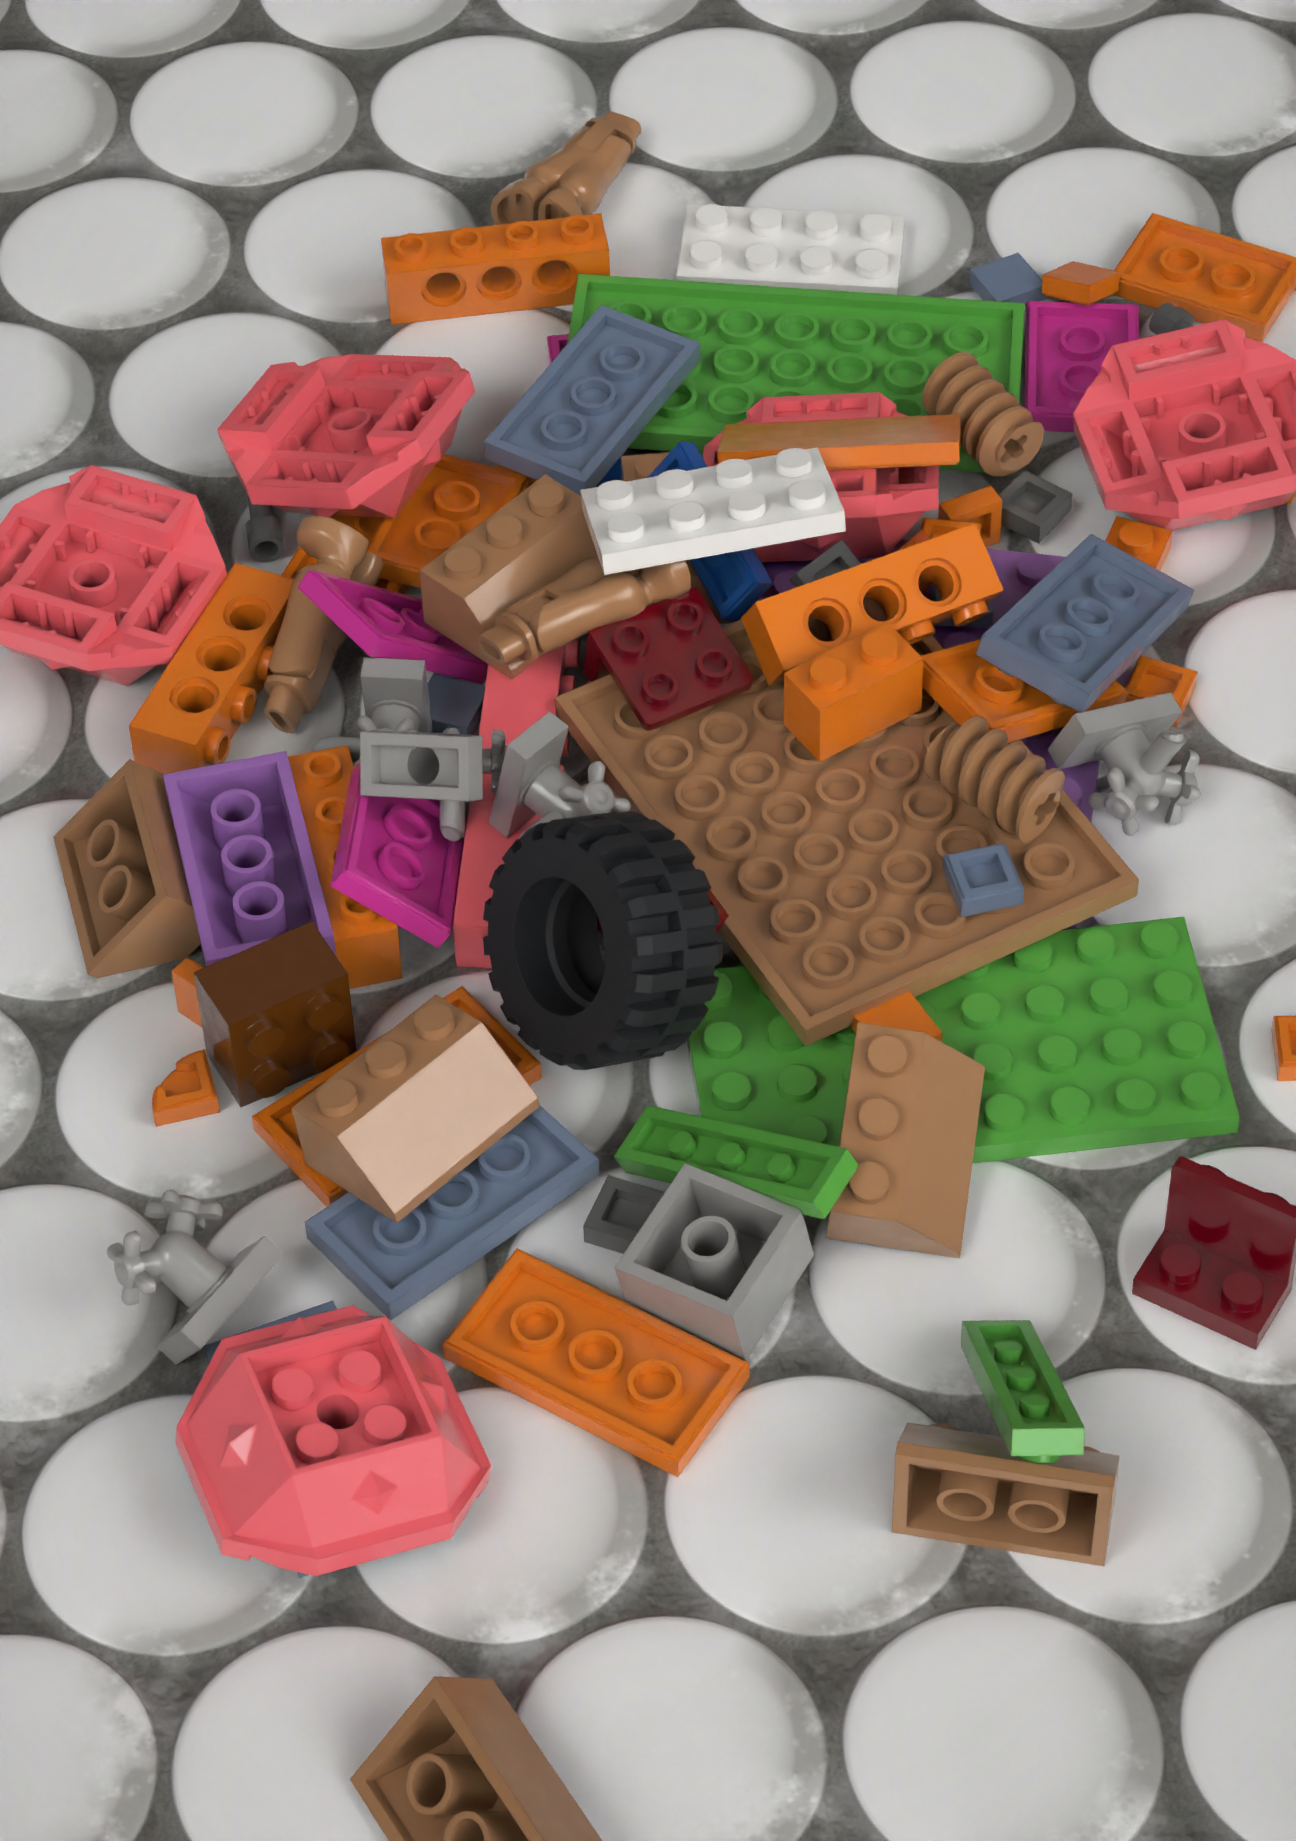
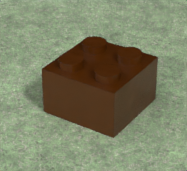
M313 921L193 972L207 1056L240 1108L259 1099L275 1096L286 1087L324 1072L357 1051L348 973Z

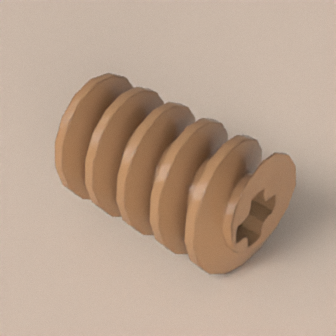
M960 352L946 358L934 369L927 380L922 394V404L928 415L960 414V446L964 448L971 459L977 461L985 473L991 476L1012 474L1029 464L1038 453L1044 438V428L1041 422H1033L1031 412L1027 408L1019 406L1017 398L1013 394L1006 392L1003 384L993 379L990 371L979 365L977 358L973 354Z
M976 715L968 719L963 725L954 723L947 726L928 746L924 758V772L927 777L940 781L947 791L959 794L967 805L978 807L986 818L997 820L1003 830L1016 834L1022 843L1030 844L1047 829L1056 814L1060 802V793L1065 782L1064 772L1059 768H1051L1045 772L1046 762L1043 757L1033 754L1026 758L1027 750L1024 744L1014 741L1007 745L1008 737L1006 732L996 728L988 732L989 724L983 716Z

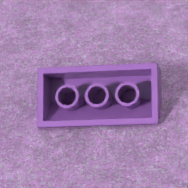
M282 751L163 774L164 786L206 967L313 921L336 955L334 934L287 752Z

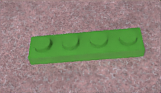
M647 1105L614 1155V1158L623 1170L629 1174L672 1183L684 1163L798 1208L802 1210L803 1215L824 1220L859 1166L846 1148Z
M962 1321L961 1349L1010 1455L1019 1456L1021 1459L1029 1462L1043 1464L1056 1462L1061 1459V1456L1083 1455L1085 1427L1031 1321Z

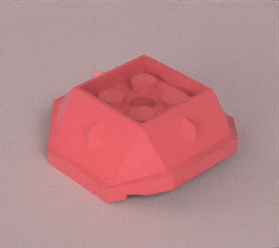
M1225 319L1112 345L1101 364V372L1087 388L1073 413L1074 432L1105 509L1126 512L1142 523L1175 531L1221 519L1231 520L1238 515L1284 505L1296 491V359L1269 344L1245 337V330Z
M349 354L321 358L304 366H298L295 362L274 364L266 370L219 426L217 432L225 453L251 503L254 505H273L284 512L309 513L323 517L346 515L395 518L451 446L462 408L475 393L469 371L461 368L451 357Z
M880 392L763 397L746 411L747 419L736 424L905 417L906 415L897 412L896 404ZM723 431L704 446L703 460L707 467L718 465L717 452ZM939 465L827 470L845 511L846 531L757 547L754 550L761 562L815 560L840 540H843L856 558H878L888 555L925 511L939 509Z
M90 465L69 476V483L42 490L15 504L1 522L0 645H3L11 652L41 660L51 670L65 667L124 686H130L156 665L170 663L226 577V566L206 523L205 514L197 495Z
M354 1305L305 1318L299 1316L293 1321L222 1338L176 1428L175 1444L221 1554L247 1561L254 1557L282 1569L312 1576H319L451 1539L466 1517L476 1497L480 1496L488 1484L491 1463L441 1358L410 1340L387 1316H371Z

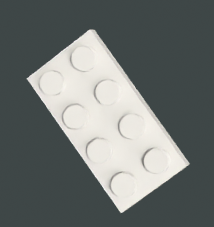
M687 204L676 280L898 295L905 216L885 215L882 213L865 214L830 212L827 210L809 211L775 209L772 207L754 208L720 206L717 204Z
M817 447L811 449L790 448L779 452L777 455L749 460L729 459L716 466L688 471L673 469L655 477L627 482L612 480L604 482L598 487L580 490L582 510L604 575L846 531L844 508Z

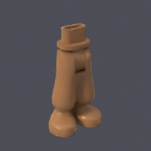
M612 111L607 112L602 118H592L587 121L585 126L579 129L557 151L530 166L526 170L523 179L508 184L495 195L490 206L491 217L495 225L510 224L517 221L564 218L572 215H591L600 205L608 188L621 172L629 157L634 153L636 138L642 131L639 122Z
M323 516L304 517L297 529L296 540L300 547L308 555L319 561L317 564L308 565L298 571L294 578L285 615L269 663V669L274 675L267 676L264 684L269 698L263 712L277 729L285 733H296L302 715L313 712L321 699L320 694L330 675L336 655L348 638V635L297 587L308 570H317L375 586L384 565L382 558L375 553L367 551L369 540L346 524Z
M592 557L576 564L557 579L511 605L507 612L497 615L495 617V627L479 634L476 638L477 645L485 657L499 665H503L517 657L522 660L541 658V655L572 642L588 633L589 630L633 617L648 606L666 599L677 598L689 592L691 576L686 561L604 575L599 558Z

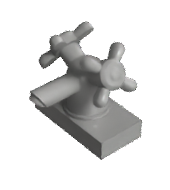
M363 657L360 679L365 716H361L357 720L359 729L361 731L403 732L413 729L418 732L433 733L425 660ZM326 736L313 744L312 752L348 745L352 762H356L355 768L360 762V738Z
M1171 692L1076 713L1047 749L1059 769L1098 760L1105 762L1110 770L1107 780L1111 789L1107 794L1100 792L1092 793L1088 799V805L1093 809L1106 808L1113 817L1121 820L1122 829L1128 836H1133L1139 830V823L1135 817L1139 810L1150 812L1157 808L1159 805V800L1155 797L1157 794L1170 798L1171 802L1165 817V823L1169 825L1178 824L1182 818L1183 806L1198 800L1201 796L1197 778L1194 775L1199 763V755L1195 751H1186L1181 770L1177 774L1165 771L1164 769L1187 740L1181 731H1168L1182 714Z
M550 711L507 745L489 819V824L507 838L536 814L541 816V818L528 829L539 823L550 822L554 819L609 813L610 811L619 813L629 811L631 808V803L627 799L614 797L611 788L603 782L605 766L601 761H595L589 765V783L582 787L560 769V759L569 726ZM525 830V831L520 835L519 839L523 836V834H524L527 830Z
M447 728L443 733H425L413 729L406 732L382 730L360 732L361 796L440 800V830L442 835L450 841H458L460 838L465 837V801L483 799V774H492V793H496L507 748L505 745L506 734L502 730H493L492 749H482V735L460 734L456 728Z
M170 1189L163 1193L161 1202L153 1201L145 1207L144 1216L154 1219L168 1218L166 1233L157 1238L152 1248L140 1252L141 1238L138 1231L135 1230L124 1236L123 1245L121 1243L110 1245L107 1249V1255L114 1261L116 1277L123 1286L121 1298L124 1304L128 1306L138 1304L139 1291L143 1294L156 1292V1286L163 1282L187 1306L186 1313L156 1346L177 1365L202 1349L284 1254L263 1236L239 1252L230 1264L225 1267L193 1238L194 1230L204 1231L205 1219L222 1218V1206L216 1202L202 1204L197 1198L178 1195L176 1191Z

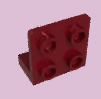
M696 587L677 598L666 599L648 606L633 617L588 631L583 672L589 682L610 674L642 727L647 731L654 730L738 695L752 687V674Z
M1178 1157L1171 1170L1164 1231L1134 1276L1132 1294L1256 1350L1292 1289L1296 1265V1206L1290 1204L1277 1194L1262 1192L1228 1177L1221 1170L1213 1166L1201 1165L1185 1157Z

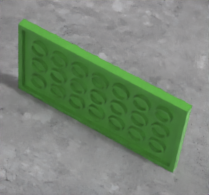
M578 274L567 344L601 305L700 343V361L628 448L671 451L679 442H691L696 445L700 453H703L704 446L724 430L725 425L736 424L747 419L746 411L763 397L880 392L896 404L897 412L906 416H927L928 414L922 404V394L927 380L934 369L946 358L960 352L973 354L977 358L979 365L987 368L992 378L1003 384L1006 392L1013 394L1017 398L1018 403L1020 400L1025 303ZM961 446L960 462H957V465H939V470L985 473L977 461L971 459Z
M1184 917L1061 930L915 997L941 1030L943 1043L985 1066L973 1163L1238 1132L1240 1116ZM745 966L715 969L714 975L719 978L716 993L711 1001L704 1003L709 1010L698 1028L692 1031V1034L687 1039L699 1116L839 1147L856 1033L850 1026L805 1047Z

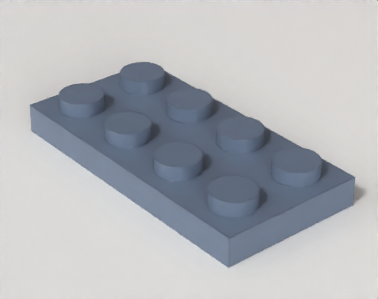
M601 305L485 439L484 459L536 480L546 474L581 496L580 490L594 488L598 485L700 361V343Z
M1090 534L982 635L976 655L994 664L1004 674L1017 677L1048 694L1058 704L1071 707L1080 713L1085 712L1188 608L1194 589Z
M540 1105L532 1114L398 1223L348 1192L305 1221L306 1236L385 1316L393 1320L599 1176V1159Z

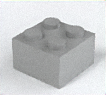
M684 1163L614 1268L627 1303L746 1361L810 1263L814 1253L802 1210Z

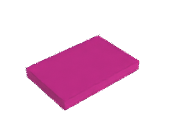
M1026 301L1024 407L1031 412L1033 422H1041L1044 431L1074 432L1073 413L1087 388L1101 372V364L1112 345L1139 339V305L1093 303L1086 306L1073 302Z
M308 570L297 587L369 656L387 659L425 660L427 671L484 684L487 677L488 664L424 622L422 599L317 570Z
M359 762L351 771L330 886L439 948L451 935L464 838L453 842L442 835L440 830V801L361 796ZM465 817V831H466L467 817Z

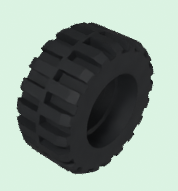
M626 811L554 819L550 822L539 823L528 829L520 839H516L502 857L505 864L499 865L494 871L489 885L494 890L493 896L485 902L483 920L488 921V935L483 937L484 956L490 955L493 972L488 973L493 991L500 992L504 1002L500 1008L507 1021L520 1027L517 1035L534 1050H540L539 1054L559 1066L567 1065L573 1070H589L663 1056L667 1051L676 1050L687 1041L692 1031L698 1028L709 1010L704 1003L711 1001L716 993L719 978L714 975L715 965L722 961V943L716 942L715 925L720 924L717 906L711 905L707 891L711 889L710 883L704 871L695 869L692 862L696 857L688 846L679 839L673 840L675 834L655 819L650 820L643 814ZM597 917L604 937L605 963L598 941Z

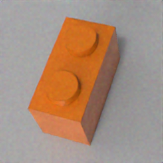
M885 622L784 673V725L821 762L921 711L923 658L888 622Z

